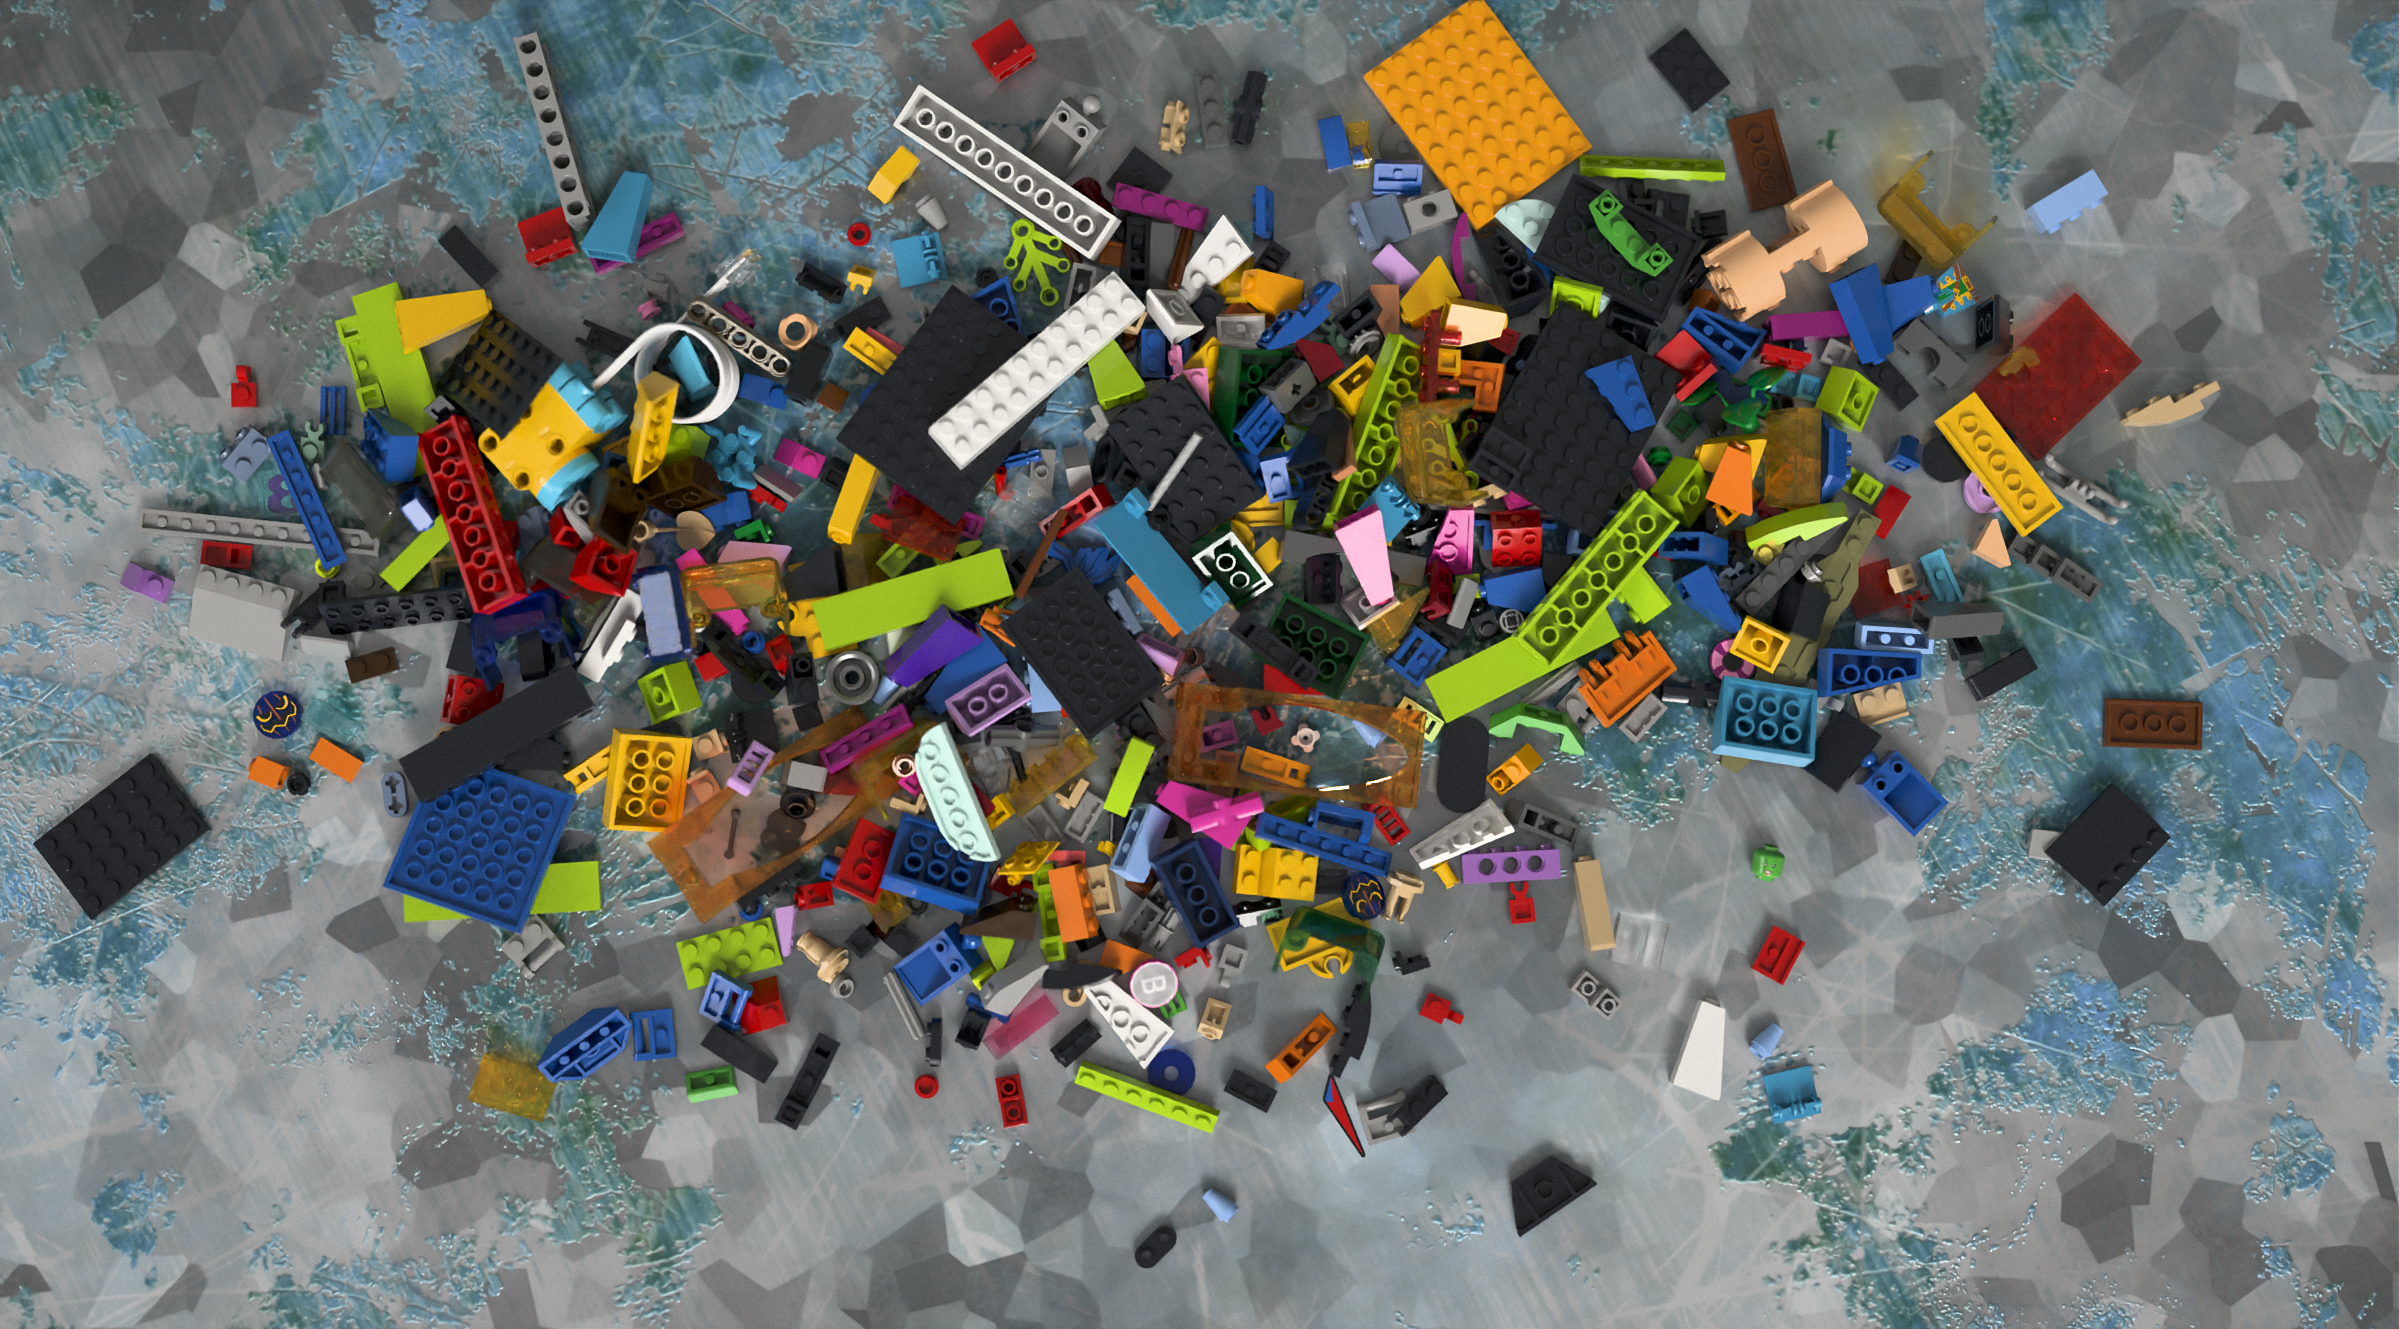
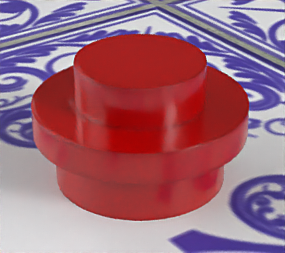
M923 1074L916 1079L914 1089L918 1096L928 1099L936 1095L939 1083L933 1075Z

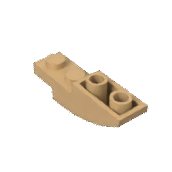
M2205 380L2193 387L2194 392L2188 395L2183 392L2172 399L2170 395L2163 398L2157 395L2146 401L2148 406L2140 410L2139 406L2127 411L2125 413L2127 417L2120 422L2125 426L2147 427L2180 420L2203 410L2204 407L2200 400L2221 388L2217 381L2208 384Z

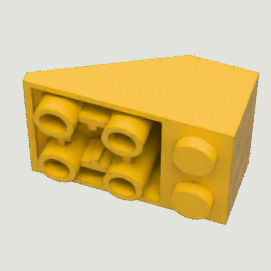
M1367 354L1335 379L1327 388L1333 394L1335 404L1344 409L1350 417L1352 424L1355 421L1376 365Z

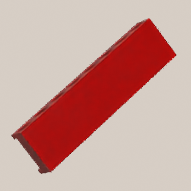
M452 415L449 420L423 433H417L419 436L418 447L474 612L490 615L529 596L467 416Z

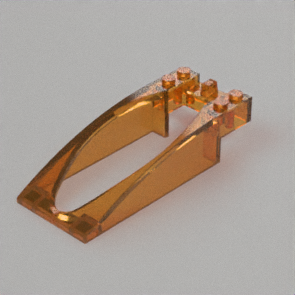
M1190 682L1177 683L1175 707H1177L1172 754L1168 759L1166 780L1416 809L1427 712L1241 687L1228 688ZM1265 705H1291L1320 709L1351 718L1387 734L1398 741L1405 749L1407 761L1405 766L1395 774L1354 785L1303 788L1270 783L1236 771L1235 762L1200 759L1205 711L1233 713L1241 712L1243 708Z
M857 705L848 707L775 754L762 774L792 758L831 745L867 724L868 720ZM882 744L873 750L875 763L866 782L842 812L822 831L790 853L762 866L730 874L713 887H711L685 848L704 835H710L713 832L710 823L720 810L738 793L736 790L727 786L646 842L657 860L663 864L688 900V904L702 924H705L797 860L803 859L904 787L897 783L901 776H898L893 771L892 762L894 757L887 747ZM750 772L747 773V774L750 775L751 777H754V776H755V775L751 774Z

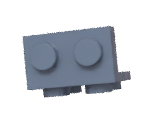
M1393 193L1362 204L1359 200L1350 203L1347 216L1352 226L1355 225L1358 232L1356 234L1358 245L1360 248H1364L1366 254L1383 248L1388 243L1394 244L1409 237V229L1396 196Z

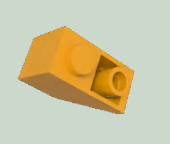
M1527 742L1487 775L1486 780L1502 796L1531 774L1544 760Z

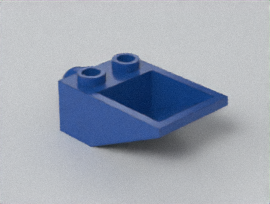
M1872 750L1861 764L1863 768H1870V770L1856 785L1913 837L1948 803L1897 750H1889L1879 761L1877 754ZM1895 764L1900 767L1896 772L1893 769ZM1881 780L1883 786L1878 789L1876 783Z
M954 922L893 968L919 1005L923 1006L984 962L976 950L982 943V936L960 934V926L957 922Z

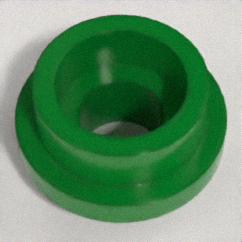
M1658 446L1651 448L1650 454L1647 457L1648 461L1653 463V465L1664 466L1672 459V454L1669 452V448Z

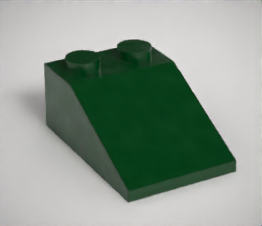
M1230 520L1190 546L1192 559L1212 583L1215 580L1228 595L1230 600L1227 604L1233 611L1273 585L1272 580Z

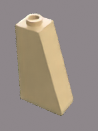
M1592 855L1577 857V862H1572L1584 947L1590 951L1615 948L1599 859H1592Z

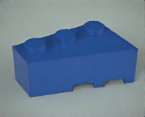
M1695 307L1675 333L1678 334L1682 329H1685L1712 355L1717 364L1724 369L1726 368L1732 375H1735L1768 331L1764 329L1759 330L1747 326L1744 322H1736L1724 318L1725 316Z

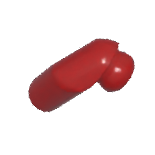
M1000 466L994 474L995 490L999 500L1010 501L1013 490L1006 488L1007 469L1003 466Z

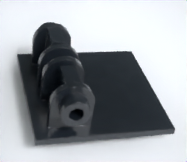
M772 707L742 713H731L724 716L732 763L741 761L753 740L775 752L773 756L780 755ZM752 751V753H751V754L755 755L756 757H758L759 759H760V758H764L763 756L759 755V754L756 753L755 751Z

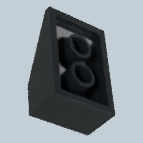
M1993 295L1975 307V355H2005L2013 348L2014 338L2010 334V325L2013 324L2014 313L2010 311V303L2000 295Z

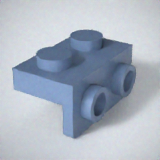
M251 424L247 427L243 426L238 430L235 435L236 440L231 446L226 445L221 450L218 460L221 466L244 483L271 453L266 441L267 437L257 431Z
M543 505L516 513L527 560H534L551 553H561L564 551L563 545L553 543L548 523L554 513H550Z

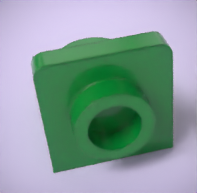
M761 519L734 530L739 541L751 542L759 538L758 533H761L767 544L773 543L771 539L774 536L772 528L768 522L764 524V521Z

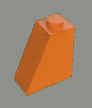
M1728 440L1707 488L1705 499L1751 516L1753 512L1751 448H1748V444L1743 441L1735 440L1733 442Z

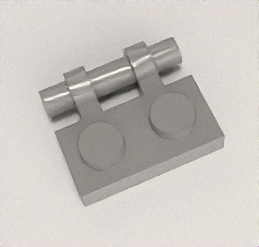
M1580 678L1557 704L1555 709L1559 712L1568 713L1574 723L1581 717L1585 722L1579 729L1588 734L1592 728L1595 729L1599 725V720L1594 713L1590 715L1585 711L1589 706L1577 690L1583 684Z

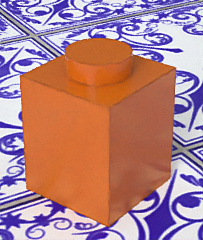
M257 755L248 767V772H250L248 778L273 789H282L291 767L269 757Z

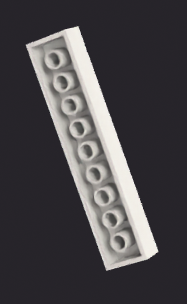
M918 85L893 124L897 129L1093 261H1096L1122 222L921 85Z
M1113 271L929 428V435L958 468L962 470L1142 316L1146 307Z

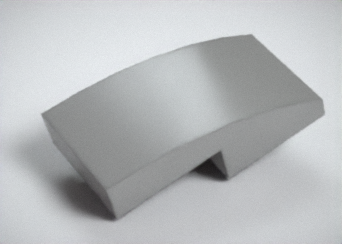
M1585 969L1568 986L1571 991L1606 1021H1609L1624 1004Z

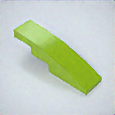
M1843 501L1818 504L1767 518L1745 528L1747 544L1751 549H1754L1774 539L1780 545L1799 535L1806 541L1847 521L1846 504Z

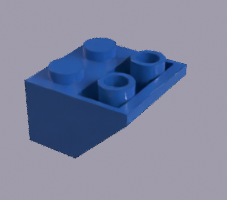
M1141 329L1138 333L1136 372L1144 382L1158 379L1170 381V376L1173 375V365L1169 364L1168 352L1171 351L1172 344L1162 330ZM1189 337L1177 343V345L1181 346L1183 365L1189 359Z

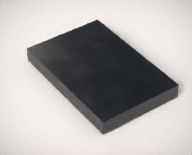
M1841 709L1815 742V759L1806 767L1799 768L1838 795L1860 767L1865 757L1881 740L1882 736L1844 709Z

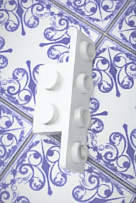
M627 588L625 597H620L578 667V673L598 683L608 666H611L614 661L617 663L620 661L625 652L622 649L626 640L631 642L637 632V629L634 628L636 625L635 621L647 602L646 598Z

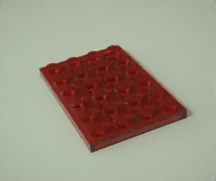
M2075 292L1980 381L1970 393L1975 392L1993 417L2003 427L2012 431L2018 443L2036 461H2039L2143 361Z

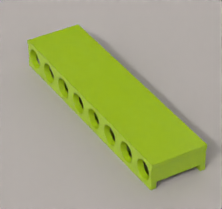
M396 281L352 296L351 298L391 418L411 426L416 433H423L439 425L424 411V408L440 395L425 349L422 347L409 354L403 353L394 306L396 301L408 299L404 287ZM419 447L417 448L414 478L427 474Z
M1387 334L1353 423L1352 434L1358 470L1339 481L1326 515L1336 521H1340L1358 512V508L1387 475L1390 474L1392 476L1410 426H1407L1406 435H1404L1403 430L1396 435L1397 429L1402 424L1403 419H1406V417L1410 419L1413 408L1415 411L1417 410L1434 365L1435 352L1404 338L1401 334ZM1428 356V362L1422 368V363L1424 359ZM1420 378L1418 387L1413 390L1415 382ZM1411 401V407H1410V409L1406 412V417H1405V408H1406L1407 404ZM1394 446V452L1388 458V453L1390 449ZM1386 468L1384 477L1379 480L1381 472Z
M1638 488L1511 637L1544 666L1553 669L1679 524V521L1674 519L1647 495L1644 490Z
M996 548L815 601L811 604L827 652L924 623L942 604L958 613L1009 598L1014 593L1000 548Z
M1605 608L1553 669L1544 666L1515 639L1509 637L1425 679L1424 682L1427 684L1446 724L1620 637Z
M601 861L550 864L530 914L604 909V904H602ZM403 894L404 922L471 918Z

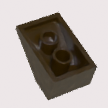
M1021 894L1019 897L1014 896L976 910L973 916L964 914L960 934L1033 941L1039 899L1029 894Z

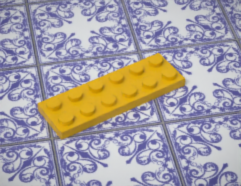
M1975 392L1968 395L1934 421L2021 537L2026 536L2063 508Z

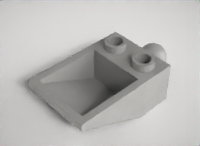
M1088 94L1083 98L1082 105L1071 96L1062 99L1023 155L1064 182L1108 127L1092 114L1100 109V98L1095 94Z

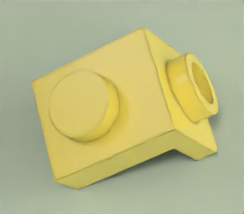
M1773 539L1754 548L1751 558L1767 566L1782 551L1786 542L1778 545Z

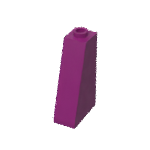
M1839 310L1770 315L1761 323V328L1768 331L1763 337V343L1775 346L1785 345V343L1793 341L1812 342L1828 340L1829 338L1850 337Z

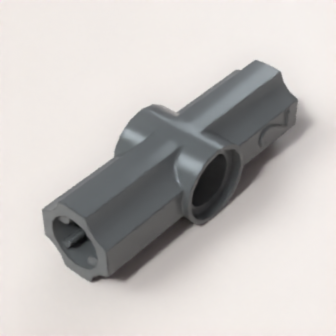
M1022 719L1015 721L1014 725H989L984 730V742L987 747H1010L1018 752H1026L1030 747L1058 746L1060 740L1057 725H1034L1030 721Z

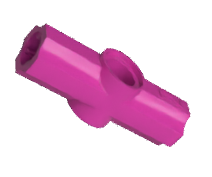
M1255 791L1239 797H1229L1211 803L1212 805L1187 812L1194 833L1216 825L1220 827L1239 821V818L1260 813L1264 809L1259 793Z

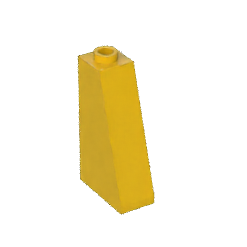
M484 289L396 301L394 309L403 353L409 354L483 321L489 311L492 310L490 297L485 296Z
M856 454L853 457L828 525L829 538L837 543L849 545L853 541L881 473Z

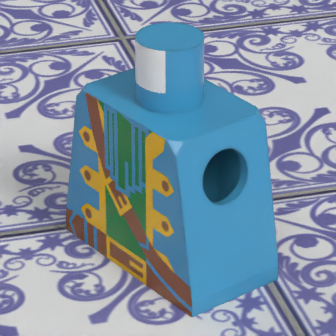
M1959 262L1937 278L1941 287V293L1938 294L1939 301L1924 311L1922 315L1926 316L1935 311L1938 318L1941 319L1972 308L1982 302Z

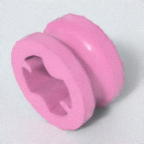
M651 299L637 308L638 313L643 314V321L655 317L662 311L661 307L656 306V299Z

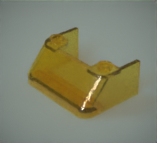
M1930 150L1879 199L1877 209L1880 215L1933 268L1944 270L1996 223L1998 217L1994 215L1978 231L1972 225L1965 222L1955 225L1949 231L1916 197L1925 187V179L1917 169L1934 154Z
M1443 399L1409 405L1397 411L1396 424L1408 497L1413 502L1465 506L1489 496L1488 491L1470 490L1466 475L1462 471L1452 470L1446 424L1453 423L1458 419V411L1476 405V400Z
M760 557L691 566L681 572L686 622L692 648L697 647L695 629L705 628L710 624V613L759 606L761 615L766 618H782L785 635H790L789 604L779 562L775 558Z
M919 716L913 719L915 726L856 759L849 765L852 778L885 822L890 820L884 803L872 786L881 780L883 771L892 765L893 759L897 755L911 753L920 747L921 739L924 735L940 724L927 716ZM954 742L957 752L962 761V764L966 769L967 766L963 757V753L961 749L957 746V744Z

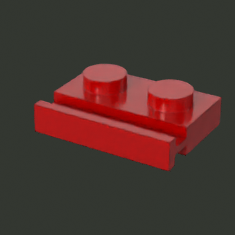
M1773 925L1750 968L1783 985L1806 942Z

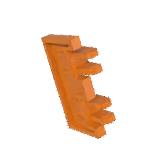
M1627 630L1623 633L1626 642L1634 651L1632 654L1621 640L1616 639L1612 642L1618 655L1604 665L1610 675L1607 674L1597 660L1592 659L1589 662V666L1599 679V682H1596L1586 669L1581 668L1578 671L1583 684L1577 690L1604 728L1611 726L1677 670L1650 630L1645 631L1639 636L1644 647L1632 631Z

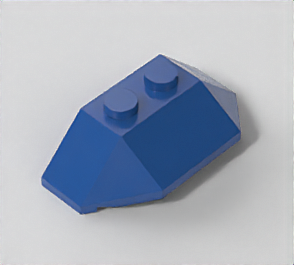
M1818 410L1816 416L1814 505L1826 504L1844 488L1846 480L1851 478V465H1847V456H1851L1852 444L1847 442V433L1823 410Z
M618 1007L592 1009L552 1038L536 1066L551 1083L558 1082L559 1080L585 1079L625 1050L632 1023Z

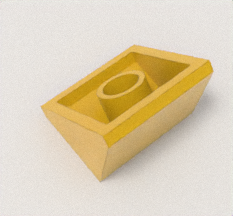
M1747 615L1741 626L1742 629L1738 632L1729 652L1773 674L1792 637Z

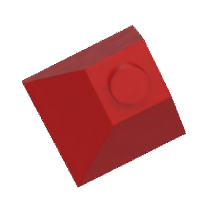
M595 535L577 555L569 579L588 590L625 597L639 553L630 548L629 554L623 555Z
M777 975L748 983L753 986L754 990L751 997H748L740 1018V1028L743 1036L790 1022ZM733 992L732 995L734 1006L739 995L736 992Z

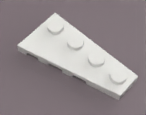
M1222 215L1185 268L1181 287L1177 291L1190 308L1196 303L1206 284L1214 288L1255 253L1227 215Z
M1489 798L1474 810L1459 817L1409 849V851L1423 870L1515 831L1496 804Z
M1112 980L1083 989L1130 1052L1136 1057L1143 1069L1147 1067L1175 1032L1172 1027L1144 1005H1141Z

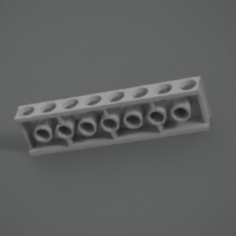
M537 32L513 37L566 222L576 232L580 231V229L592 226L597 215L547 44L540 43Z

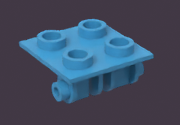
M923 231L919 236L891 241L901 288L948 279L939 232Z
M1390 474L1358 508V511H1361L1377 503L1382 515L1385 540L1388 543L1394 539L1410 519L1416 521L1421 516L1418 504Z
M1810 1065L1762 1076L1774 1124L1821 1113L1820 1107H1822L1820 1097H1817Z

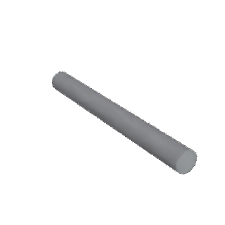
M1195 431L1148 499L1152 505L1148 511L1154 509L1203 438L1200 432Z

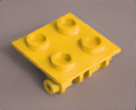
M1024 841L1017 846L1010 858L1005 860L1004 865L997 873L1006 874L1010 885H1018L1025 877L1024 875L1037 872L1060 842Z

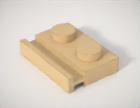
M1900 682L1851 695L1859 720L1869 727L1910 715L1906 707Z

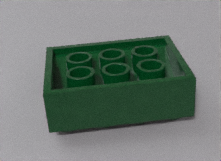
M1219 345L1212 415L1234 447H1245L1239 439V435L1233 429L1262 395L1258 387L1289 358H1292V351ZM1280 413L1285 420L1286 414ZM1285 423L1265 447H1283L1280 437L1284 434Z
M1284 592L1265 628L1320 670V673L1309 687L1335 701L1339 700L1371 638L1370 635L1287 592ZM1253 651L1251 655L1253 658L1273 667Z

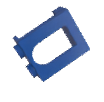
M1318 801L1316 807H1311L1306 826L1316 828L1317 821L1356 829L1359 830L1357 842L1367 845L1371 838L1376 813Z

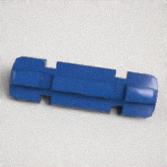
M1032 448L1027 452L1025 450L1010 454L1000 466L1009 470L1010 467L1024 466L1032 461L1035 463L1042 460V452L1039 448Z
M970 992L965 1001L967 1006L976 1007L977 1010L991 1015L993 1019L997 1017V1021L1004 1024L1009 1022L1012 1012L1007 1017L986 1010L979 998L980 995Z

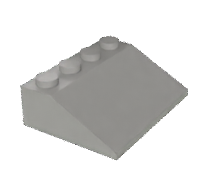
M201 564L194 585L188 636L283 662L294 623L286 629H283L280 623L300 605L303 592Z

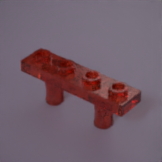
M1431 309L1422 318L1421 328L1422 331H1425V337L1420 345V354L1424 355L1423 364L1419 368L1422 388L1418 391V403H1421V410L1431 411L1436 407L1437 392L1458 394L1460 389L1459 379L1439 378L1437 375L1439 345L1460 346L1462 343V331L1441 330V310Z

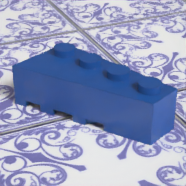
M1007 275L970 296L1026 338Z

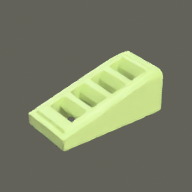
M1406 696L1402 698L1391 716L1431 743L1445 723ZM1409 705L1412 708L1407 716L1403 718L1401 715ZM1417 710L1420 713L1412 724L1409 720ZM1423 716L1428 717L1422 728H1418L1417 726ZM1431 721H1434L1436 723L1435 726L1427 734L1425 732Z

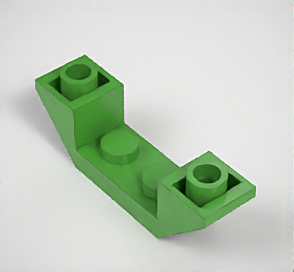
M1608 189L1589 204L1599 231L1633 267L1656 277L1673 261L1658 243L1651 247L1619 213L1623 205Z
M1520 702L1490 717L1488 733L1494 734L1497 737L1512 739L1516 724L1519 723L1530 728L1544 729L1550 733H1561L1559 750L1571 755L1583 756L1585 738L1568 713Z

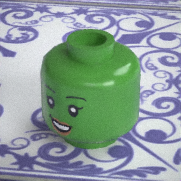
M1764 844L1763 847L1754 850L1750 869L1757 879L1774 881V878H1778L1782 874L1785 856L1782 852L1778 851V846Z

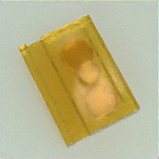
M882 889L876 905L863 901L880 930L884 933L888 932L887 929L890 926H896L913 912L902 894Z

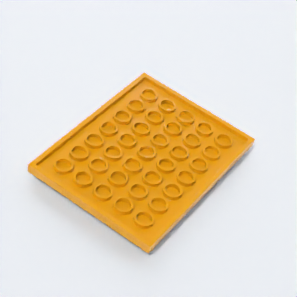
M1469 0L1363 76L1368 86L1421 154L1423 160L1445 190L1449 189L1453 201L1462 213H1467V220L1476 231L1493 220L1495 214L1500 209L1512 202L1519 201L1593 147L1484 0Z

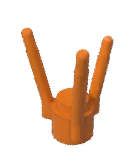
M996 605L993 610L987 607L979 625L991 631L1012 647H1015L999 624L1004 619L1000 614L1011 616L1016 611L1002 609Z

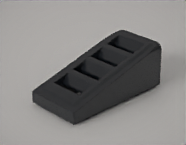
M1271 240L1254 264L1253 269H1259L1261 266L1268 272L1279 274L1291 257V252L1274 240ZM1272 250L1275 251L1277 254L1282 256V259L1279 260L1278 258L1270 254V252ZM1267 258L1268 260L1277 265L1276 268L1274 269L1269 264L1264 262V260Z

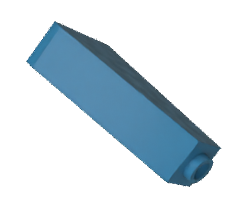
M634 170L633 172L624 171L581 244V248L587 257L634 264L654 186L648 174L639 170Z

